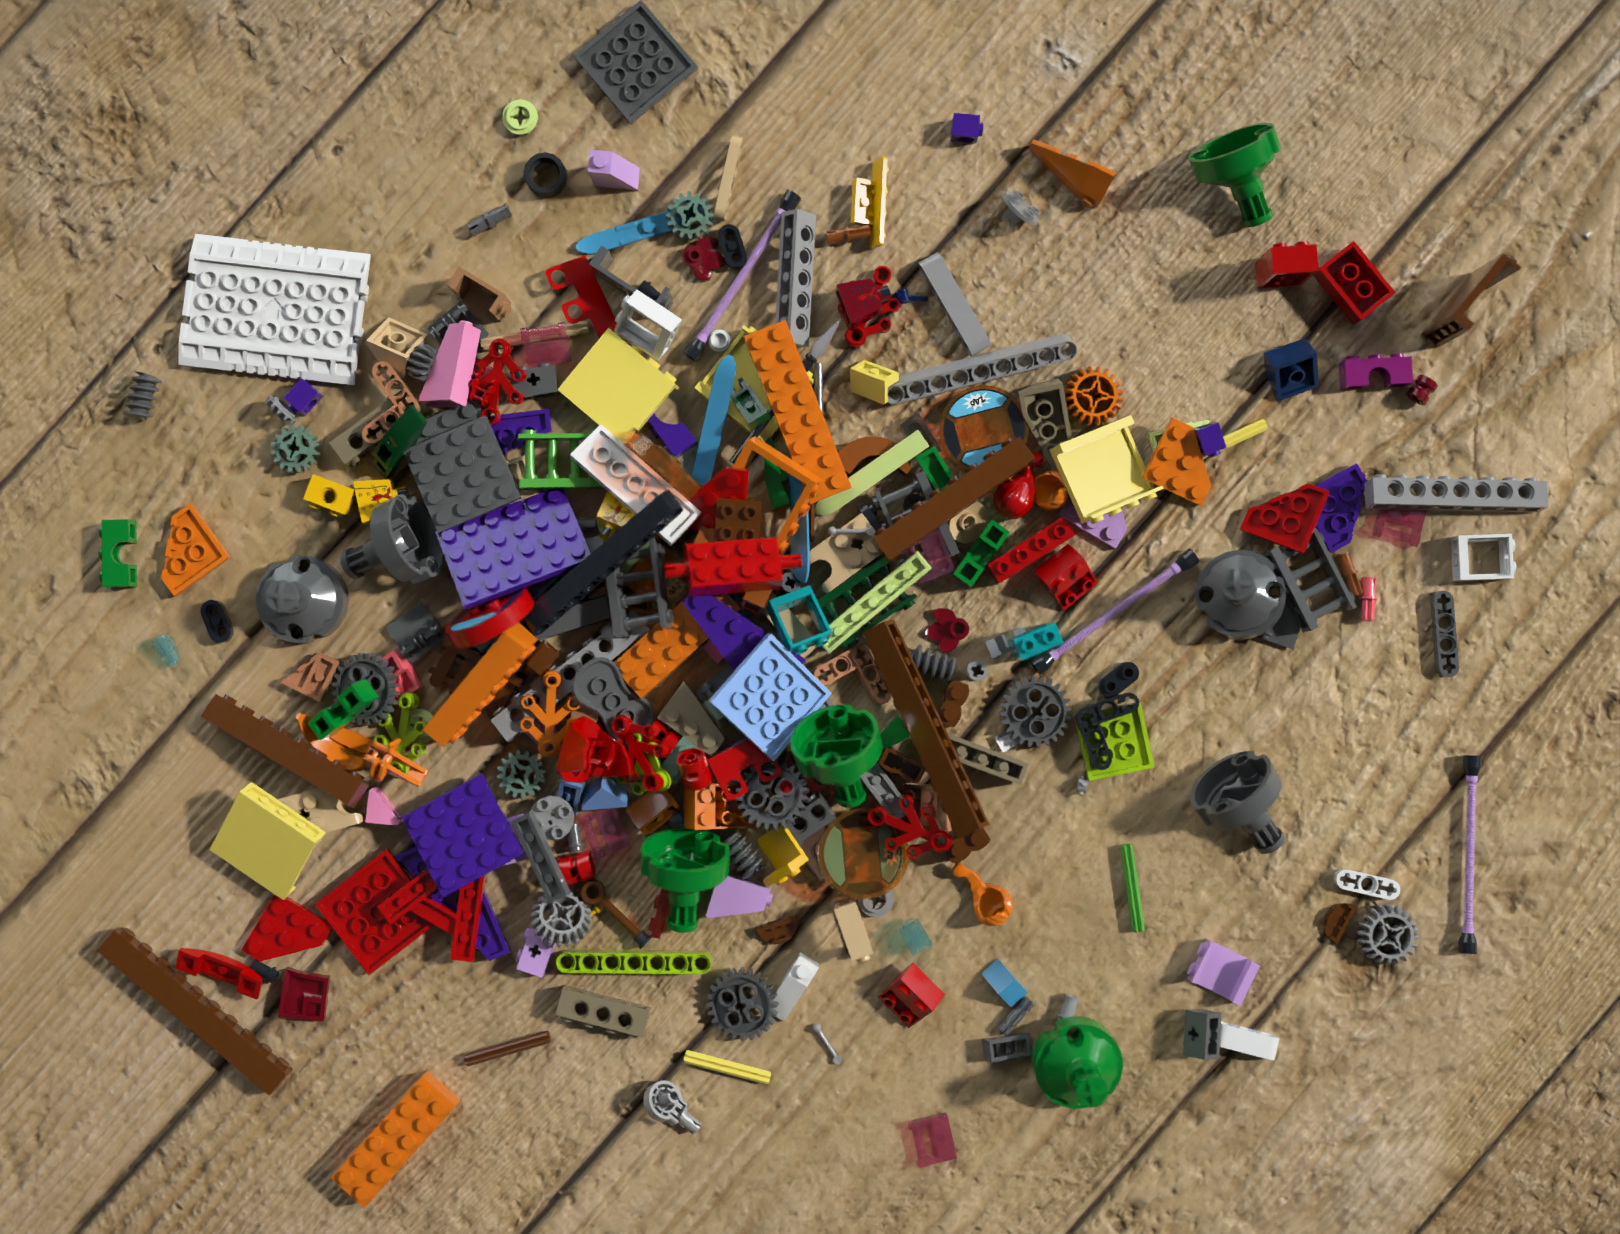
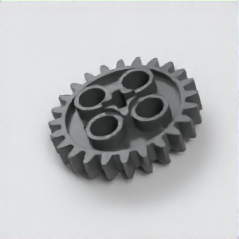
M358 653V655H351L348 660H343L345 666L337 667L341 673L333 675L337 682L331 683L332 686L336 687V690L331 692V694L338 697L351 684L366 679L379 696L373 702L372 708L369 705L351 723L357 722L358 725H373L374 723H381V719L389 718L388 713L395 711L391 705L399 703L394 699L395 696L401 695L400 692L396 691V688L401 686V684L394 681L399 675H392L395 667H387L389 661L382 660L381 655L374 656V653ZM360 670H361V672H362V677H361V678L359 677V671H360ZM378 679L380 680V683H381V684H380V687H378V684H377Z
M1031 675L1030 682H1028L1025 677H1022L1023 684L1015 681V689L1007 688L1010 695H1002L1007 701L1006 703L999 704V706L1005 708V711L999 713V715L1006 718L1001 724H1008L1005 730L1006 733L1013 731L1011 739L1020 737L1019 744L1027 740V747H1031L1032 743L1035 742L1036 747L1040 748L1041 741H1043L1046 746H1049L1050 738L1057 742L1055 735H1064L1061 730L1062 727L1069 728L1065 720L1072 719V717L1066 715V712L1072 710L1071 707H1066V703L1070 699H1063L1066 690L1059 692V683L1051 686L1053 679L1050 678L1045 683L1044 676H1040L1039 680L1036 681L1035 676ZM1033 689L1038 690L1040 698L1036 702H1032L1029 699V693ZM1049 696L1048 701L1038 710L1040 715H1034L1028 724L1023 727L1022 723L1033 713L1031 708H1037L1043 699ZM1049 704L1055 705L1057 709L1056 714L1052 717L1046 714V707ZM1018 706H1022L1025 709V716L1021 719L1016 718L1014 715V710ZM1035 721H1039L1042 724V730L1039 733H1034L1031 729V725Z
M787 761L782 766L780 765L781 775L772 779L768 785L761 784L762 781L753 766H750L751 774L743 773L746 777L744 782L748 790L746 794L736 798L737 803H742L738 806L739 811H745L742 814L743 818L747 819L750 817L749 824L753 825L756 823L758 830L763 825H765L767 832H769L771 826L778 832L779 825H782L786 830L787 822L795 825L793 818L795 816L802 818L799 810L807 809L802 804L803 802H809L808 797L804 796V794L809 793V789L803 787L807 782L805 779H801L803 775L800 771L795 773L796 767L794 765L788 769L789 764ZM766 762L765 766H761V772L765 776H771L775 773V765L771 764V762ZM781 777L782 779L777 784L778 778ZM786 785L793 786L789 793H783L782 789ZM741 788L736 789V792L739 793ZM775 791L777 796H772L770 799L768 795L773 794ZM762 797L763 802L760 805L755 806L752 804L755 798ZM778 805L784 806L781 813H773L774 807ZM767 806H768V811H767V813H763V811H764V810L767 808Z
M741 967L737 973L736 969L732 968L730 974L725 971L722 977L718 976L715 979L717 984L713 983L710 986L712 992H709L707 997L712 1000L708 1001L706 1006L712 1007V1009L707 1014L715 1016L711 1023L718 1022L719 1025L716 1030L724 1028V1036L732 1033V1040H735L740 1035L741 1041H744L748 1035L751 1041L755 1038V1034L761 1037L763 1031L767 1032L770 1029L769 1025H773L775 1022L772 1017H776L778 1011L773 1008H776L779 1002L773 1001V999L778 994L770 992L774 985L767 986L766 983L769 978L761 980V972L753 975V968H750L745 973L744 967ZM745 987H751L754 990V995L748 994ZM725 992H730L733 1000L727 999ZM752 1008L758 1009L761 1016H755L752 1013ZM731 1013L737 1014L740 1021H734Z

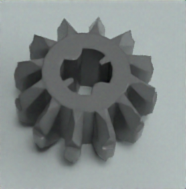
M422 343L414 347V351L411 352L408 365L406 366L408 369L407 375L419 382H426L438 350L433 348V346Z

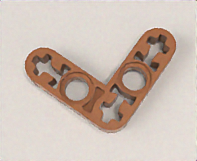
M379 361L373 366L372 374L394 405L363 428V439L372 445H377L385 433L383 430H380L376 433L377 438L373 439L368 438L371 435L369 431L371 429L374 431L380 429L381 427L378 426V423H381L382 427L388 431L390 427L386 425V418L390 415H395L398 419L405 412L404 410L407 409L406 405L400 400L405 398L409 404H414L419 412L421 410L419 402L394 368L384 361ZM381 367L384 369L388 368L386 374L392 380L388 382L382 375L378 376L381 373L379 369ZM394 384L402 386V392L398 396L391 394L390 389Z
M857 645L817 667L812 672L818 679L817 676L820 675V672L824 673L831 670L832 674L824 678L825 681L823 679L819 680L826 686L855 670L873 703L883 705L891 700L892 695L884 684L882 673L876 667L869 649L864 645ZM857 652H862L864 655L861 659L855 658ZM837 660L845 662L846 670L844 672L836 669L835 663ZM869 662L870 665H867L862 669L860 668V666L863 665V663L865 664ZM867 669L875 672V679L873 681L865 678V671ZM878 681L880 682L877 687L871 688V685L876 684ZM879 691H880V692H881V691H884V692H885V695L883 696V698H882V697H881V698H878V697H877V694L879 693Z

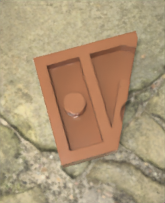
M319 652L290 676L284 678L281 683L318 702H322L334 678L333 675L336 674L337 667L340 666L341 662Z

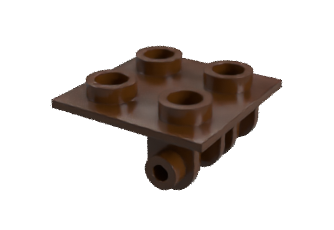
M717 498L714 542L760 539L762 501H755V498H746V500Z

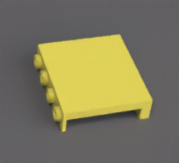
M743 325L740 334L702 382L699 381L695 386V391L707 401H709L717 366L724 357L732 355L736 365L733 384L736 393L742 389L738 383V379L742 377L746 384L750 385L766 411L770 407L769 400L744 340L745 335L757 331L755 328L750 326L748 329ZM808 371L806 373L808 375L811 385H813L814 379L811 378L813 374L810 371ZM730 397L726 415L750 433L752 431ZM773 416L758 436L765 443L779 428L775 416Z
M608 328L557 390L598 425H603L626 447L630 448L634 443L632 439L673 389L678 390L680 387L675 384L677 379L666 371L663 374L658 370L660 365L651 357L646 360L641 355L644 352L634 344L630 346L625 342V338Z
M1131 415L1050 449V453L1082 524L1091 521V524L1104 519L1103 515L1106 513L1109 516L1122 512L1121 507L1125 505L1127 509L1140 504L1139 499L1143 498L1146 502L1157 497V491L1164 489L1163 486L1154 488L1153 483L1141 478L1146 467L1128 429L1129 426L1134 424Z
M251 782L239 792L210 851L284 900L295 890L294 884L313 849L324 838L326 832Z

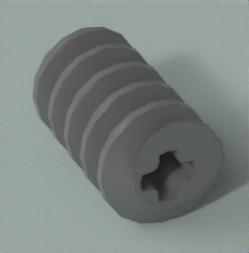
M134 371L140 376L132 377V380L137 385H130V389L135 393L127 395L133 402L125 403V406L130 411H123L122 414L145 420V418L153 416L147 409H155V406L149 402L157 400V397L152 392H159L160 389L154 386V384L162 383V380L152 375Z
M918 645L916 649H913L911 653L912 659L918 670L922 668V675L925 676L930 671L931 679H934L938 674L939 682H942L946 677L948 685L955 669L956 658L952 657L947 662L946 654L939 659L938 651H935L931 656L930 648L922 652V645Z
M739 829L723 841V843L729 845L730 857H734L731 865L739 864L736 872H745L742 876L744 880L754 876L767 864L759 865L762 857L754 859L757 851H748L752 844H743L746 836L738 837L741 831Z

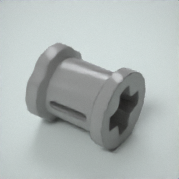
M972 661L966 667V675L974 681L984 679L987 675L986 665L981 661ZM979 665V670L982 671V674H977L974 677V672L971 668Z

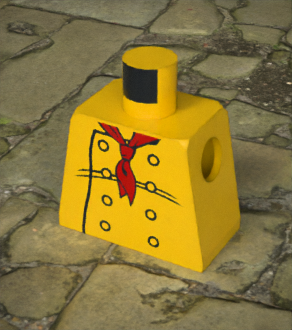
M389 479L353 482L361 521L366 525H370L372 511L379 503L400 494H404L407 499L410 498L407 486L395 489L394 482Z
M607 491L597 513V519L602 528L599 536L605 541L635 516L609 491Z

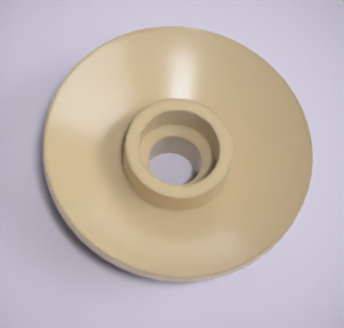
M976 501L949 520L948 527L953 538L960 543L976 541L988 524V511L984 505Z

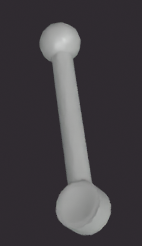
M831 526L827 530L829 535L853 533L872 536L875 532L872 527L867 529H836Z
M814 1024L813 1031L818 1033L833 1056V1062L839 1065L842 1062L841 1056L837 1055L821 1031V1025Z

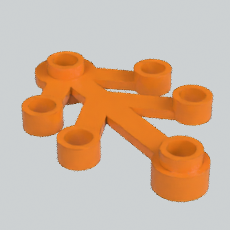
M548 670L543 674V684L547 687L546 713L535 702L532 695L526 694L521 699L522 706L525 709H529L545 725L544 735L534 725L531 717H523L520 721L522 730L528 731L538 741V751L544 757H553L559 752L560 742L565 737L568 725L576 718H569L566 721V726L555 735L554 726L572 710L579 709L581 705L578 702L577 706H570V701L576 700L574 696H570L567 699V703L555 713L556 688L561 683L560 674L556 670ZM555 677L556 682L550 684L548 683V678ZM530 698L533 702L531 705H525L524 700ZM529 720L532 724L530 727H524L523 722ZM547 743H551L553 745V748L551 750L545 749V745Z

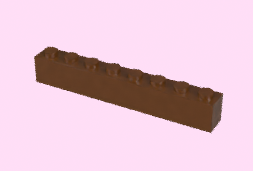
M1020 436L1015 440L1012 437L1001 444L1002 449L995 453L992 450L986 454L981 464L977 465L974 463L965 469L966 474L959 478L958 475L947 482L948 487L942 491L940 488L933 491L929 495L930 499L925 503L919 501L910 508L912 512L906 516L903 513L892 520L894 524L886 529L883 526L874 533L875 537L872 543L888 564L1031 464L1035 457Z
M217 694L214 695L202 713V718L346 805L355 808L369 786L363 782L365 777L355 771L349 774L344 771L346 766L335 759L333 763L326 760L327 754L317 748L314 752L309 750L308 746L310 744L300 738L294 741L289 738L290 732L281 727L278 730L271 727L273 722L263 716L260 719L254 717L255 711L245 705L239 708L235 705L237 701L226 694L224 697Z

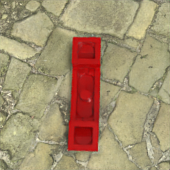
M180 948L178 950L175 969L193 976H197L201 972L237 986L236 992L256 1000L259 998L263 979L243 963L210 951Z

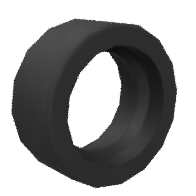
M547 152L537 153L525 164V181L530 190L537 196L544 198L554 197L565 188L568 179L567 171L560 158L554 154ZM541 163H551L558 170V180L551 187H540L533 180V171Z

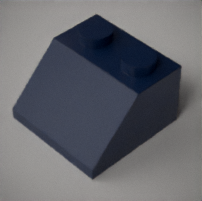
M1306 338L1264 352L1265 372L1277 402L1319 387L1317 352Z

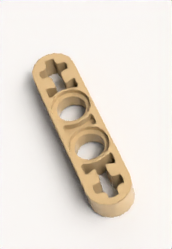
M731 137L714 212L715 220L726 221L743 146V138Z

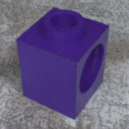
M954 113L950 141L977 143L978 136L982 137L984 126V123H980V115Z
M301 378L285 395L284 399L289 402L287 407L295 414L300 412L307 415L322 399L323 395L309 382Z
M1210 422L1194 428L1202 455H1207L1208 458L1220 455V450L1227 448L1218 422Z

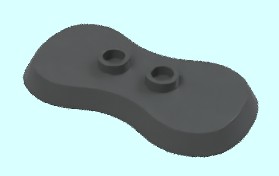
M604 657L594 658L583 665L575 674L572 680L574 697L579 703L594 710L602 718L608 735L616 740L617 735L613 732L611 725L612 721L619 715H628L634 724L642 726L654 723L655 713L652 705L645 698L641 699L626 686L618 666L612 660Z

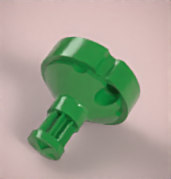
M1258 123L1233 130L1199 147L1198 151L1189 156L1191 167L1198 182L1230 188L1234 200L1239 205L1243 217L1241 221L1245 228L1261 225L1274 216L1272 209L1268 208L1263 193L1264 186L1260 177L1274 159L1275 153L1281 150V144L1274 124Z
M851 705L828 706L809 714L795 727L790 740L798 770L808 779L813 777L820 780L821 783L835 785V798L840 806L852 808L862 804L867 794L865 786L860 781V776L875 765L882 752V739L876 719L867 710H853Z
M676 828L657 832L649 836L642 843L641 874L642 876H647L650 883L654 886L669 891L670 915L668 916L667 924L669 929L678 933H688L696 930L699 923L697 903L699 902L700 891L713 888L721 884L728 877L730 847L727 843H721L718 835L704 830Z
M1072 1016L1056 1021L1054 1029L1043 1031L1039 1035L1032 1050V1069L1041 1090L1050 1100L1063 1107L1072 1109L1098 1107L1106 1101L1108 1094H1111L1116 1089L1121 1079L1123 1059L1119 1046L1111 1033L1102 1024L1087 1017ZM1070 1028H1076L1073 1033L1067 1034Z

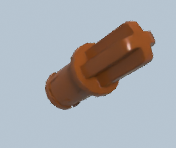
M846 225V228L826 231L828 245L847 241L851 243L850 240L871 236L869 225L848 228V225Z
M1350 552L1337 555L1336 558L1342 572L1341 577L1344 578L1348 591L1354 596L1362 594L1363 590L1357 576L1358 570H1355Z

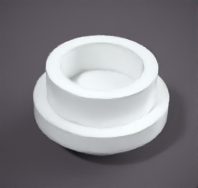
M715 330L710 334L709 345L714 351L723 352L729 348L731 339L726 331Z

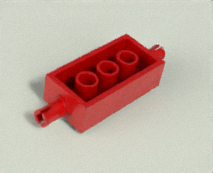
M777 537L686 544L684 551L685 563L665 564L664 572L666 573V579L686 577L689 597L779 590L783 581L782 569L802 568V559H800L801 554L781 556Z

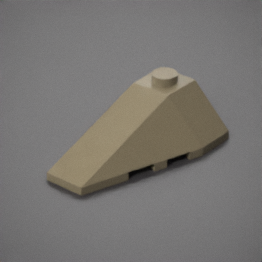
M1059 379L1036 383L1019 391L1018 394L1023 417L1053 471H1058L1050 449L1071 440L1072 436L1063 383Z

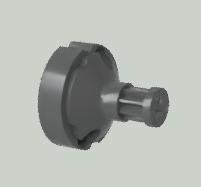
M400 494L379 503L374 508L370 519L372 538L366 540L361 546L344 550L341 553L340 562L344 572L352 579H358L373 569L386 567L399 581L407 582L410 580L413 584H418L438 575L442 571L445 564V556L427 507L415 497L407 499L404 494Z
M1247 550L1226 552L1211 560L1202 570L1195 590L1198 610L1201 613H1206L1208 616L1206 620L1207 625L1216 633L1237 640L1255 638L1270 630L1281 617L1286 601L1284 581L1281 577L1275 576L1274 564L1261 554ZM1276 587L1282 593L1278 598H1272L1269 595L1270 589ZM1204 592H1209L1213 595L1211 601L1207 603L1202 602L1200 596Z
M292 556L286 564L276 562L264 573L256 592L257 611L265 627L278 638L295 643H313L318 635L330 636L343 622L349 604L347 586L340 573L327 562L309 556ZM305 561H309V569L303 572L302 564ZM298 627H301L303 630V636L300 639L295 635Z
M1243 751L1229 755L1214 763L1197 779L1192 788L1190 800L1192 806L1207 826L1214 824L1218 830L1242 827L1250 835L1254 847L1261 854L1276 851L1285 841L1283 832L1275 826L1268 811L1280 794L1282 780L1266 755L1256 756L1254 751Z

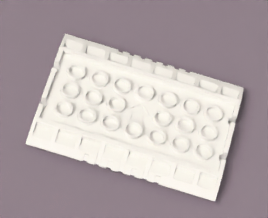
M195 234L188 266V273L192 275V281H186L182 315L186 317V323H181L178 365L227 371L236 370V372L246 371V373L257 372V374L261 375L266 373L270 376H290V378L296 379L301 377L304 380L354 385L359 344H362L364 329L362 328L364 305L368 300L369 286L367 282L371 254L322 248L316 250L313 247H292V245L287 244L281 246L279 243H274L273 245L270 242L259 243V241L253 240L248 242V240Z

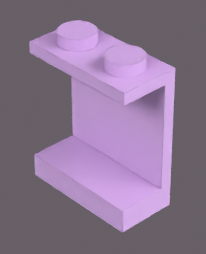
M1206 939L1205 943L1202 942L1197 950L1198 957L1195 963L1192 962L1188 968L1187 974L1189 976L1187 979L1241 1006L1260 965Z

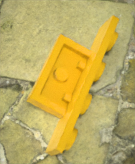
M886 157L873 161L872 181L861 178L852 180L850 223L870 226L869 248L871 249L882 246L885 240L884 220L887 214L885 198L888 192L886 177L889 170Z

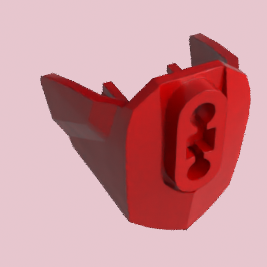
M582 716L569 724L557 762V773L562 780L583 783L591 776L621 777L632 774L630 758L625 746L604 732L596 722Z

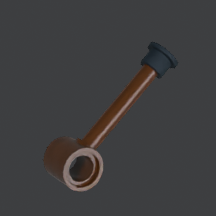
M597 879L587 881L581 890L583 900L589 904L599 903L635 938L634 941L640 945L639 949L644 947L652 938V935L649 936L644 930L640 931L605 897V887L601 881ZM596 886L599 889V895L597 897L589 896L587 888Z

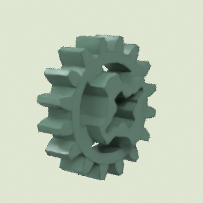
M688 191L687 197L679 193L680 199L672 198L674 205L667 206V210L671 212L666 214V219L671 220L667 223L668 228L674 227L673 235L680 233L681 240L685 236H688L689 241H692L693 236L700 240V233L707 235L708 230L706 227L712 228L713 223L709 220L714 219V214L708 213L713 210L712 205L706 206L708 200L706 197L700 200V193H697L695 197H692L691 191ZM699 206L703 209L705 217L698 212ZM693 211L694 217L687 221L686 215L689 216ZM675 216L681 219V227L677 224Z
M289 425L288 431L281 428V436L278 434L274 435L278 440L277 442H271V445L275 446V450H272L271 454L277 455L273 461L281 463V469L285 470L288 467V472L294 473L296 468L298 473H303V467L310 470V463L317 464L314 457L321 455V453L316 451V448L321 447V444L314 442L318 437L311 435L312 430L308 428L304 430V427L298 425L297 429L295 426ZM304 437L307 439L309 447L306 446ZM293 447H299V451H292ZM282 450L287 454L286 459L283 456Z
M517 750L516 756L512 752L508 753L509 760L502 758L501 761L504 763V766L497 767L498 770L502 771V774L497 775V778L503 780L499 784L500 787H507L505 790L506 794L513 791L514 798L519 793H521L522 798H526L527 792L531 796L535 794L534 788L541 790L542 787L539 785V782H545L546 779L541 777V774L545 773L546 770L540 768L544 763L543 761H536L538 758L537 754L531 757L529 750H526L524 755L521 750ZM519 759L528 760L532 764H522V762ZM509 766H511V774L510 776H507ZM519 769H520L521 771H522V770H525V771H526V774L524 775V778H523V777H520V778L517 777V774L519 773ZM536 771L535 781L532 782V773ZM519 783L524 789L516 788L512 784Z

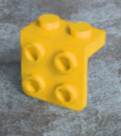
M779 825L778 832L773 828L757 839L759 846L776 869L762 880L767 887L774 883L779 886L788 877L792 878L801 871L799 867L809 860L788 828L785 830L782 825Z

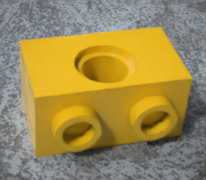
M314 474L303 498L310 501L308 506L318 510L326 507L331 509L329 514L342 518L343 514L351 516L357 501L354 489ZM330 492L335 494V499L332 503H328L326 499Z

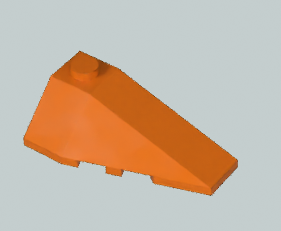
M1034 139L1029 147V150L1078 199L1082 200V204L1087 207L1093 208L1094 206L1098 208L1116 172L1090 160L1087 164L1083 163L1078 159L1077 155L1072 153L1070 155H1062L1058 148Z

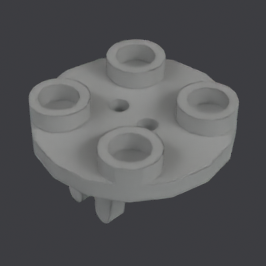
M1015 190L1013 193L1006 191L1003 199L1009 208L1002 220L1006 221L1010 218L1009 227L1018 224L1021 220L1036 226L1041 212L1035 206H1029L1024 201V195L1018 190Z
M550 795L543 797L531 809V811H534L546 840L562 839L570 832L574 824L572 807L559 796Z

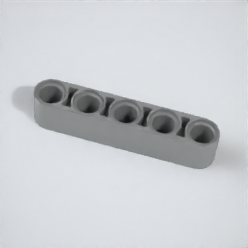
M936 252L919 262L918 267L968 354L972 357L990 347L991 343L940 254Z

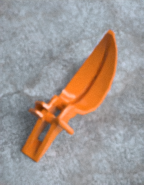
M298 713L295 717L303 736L313 749L317 748L327 754L326 760L333 763L335 759L345 765V771L358 772L362 771L365 767L371 768V778L378 782H382L387 773L417 787H420L429 772L396 751L401 742L400 738L393 740L388 746H385L354 731L342 728L336 735L320 741L307 724L314 717ZM380 754L384 756L382 760L378 758ZM395 761L410 769L405 774L391 766L390 763Z

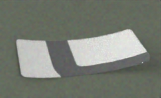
M1020 627L986 641L991 657L994 658L1011 651L1007 640L1025 633V627Z
M1031 718L1026 719L1022 726L1025 727ZM1032 723V725H1031L1032 731H1033L1034 733H1038V730H1037L1035 724ZM1004 731L995 737L1002 752L1019 744V736L1011 739L1013 731L1007 733Z

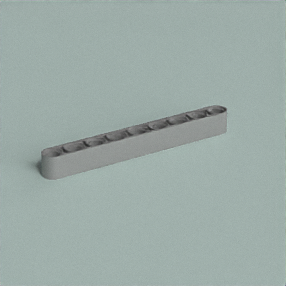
M1059 334L899 375V381L888 387V392L892 388H898L895 393H888V402L890 404H899L1067 361L1076 355L1077 346L1068 335ZM1069 344L1065 350H1061L1063 345ZM1048 349L1045 355L1039 356L1042 350ZM1026 355L1024 360L1018 361L1020 356ZM1005 360L1002 366H996L999 361ZM978 366H983L981 371L974 372ZM956 372H962L959 377H953ZM935 377H941L938 382L931 383ZM913 383H919L916 388H910Z

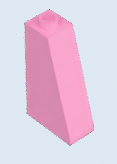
M462 320L459 323L449 324L420 394L419 402L433 408L466 407L481 330L473 327L471 322Z

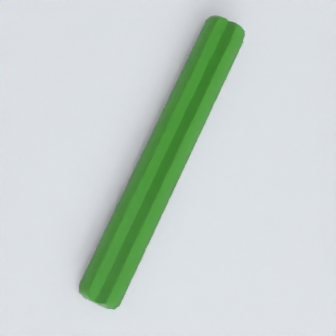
M1122 844L1120 845L1131 928L1133 932L1137 933L1144 931L1145 928L1133 845Z

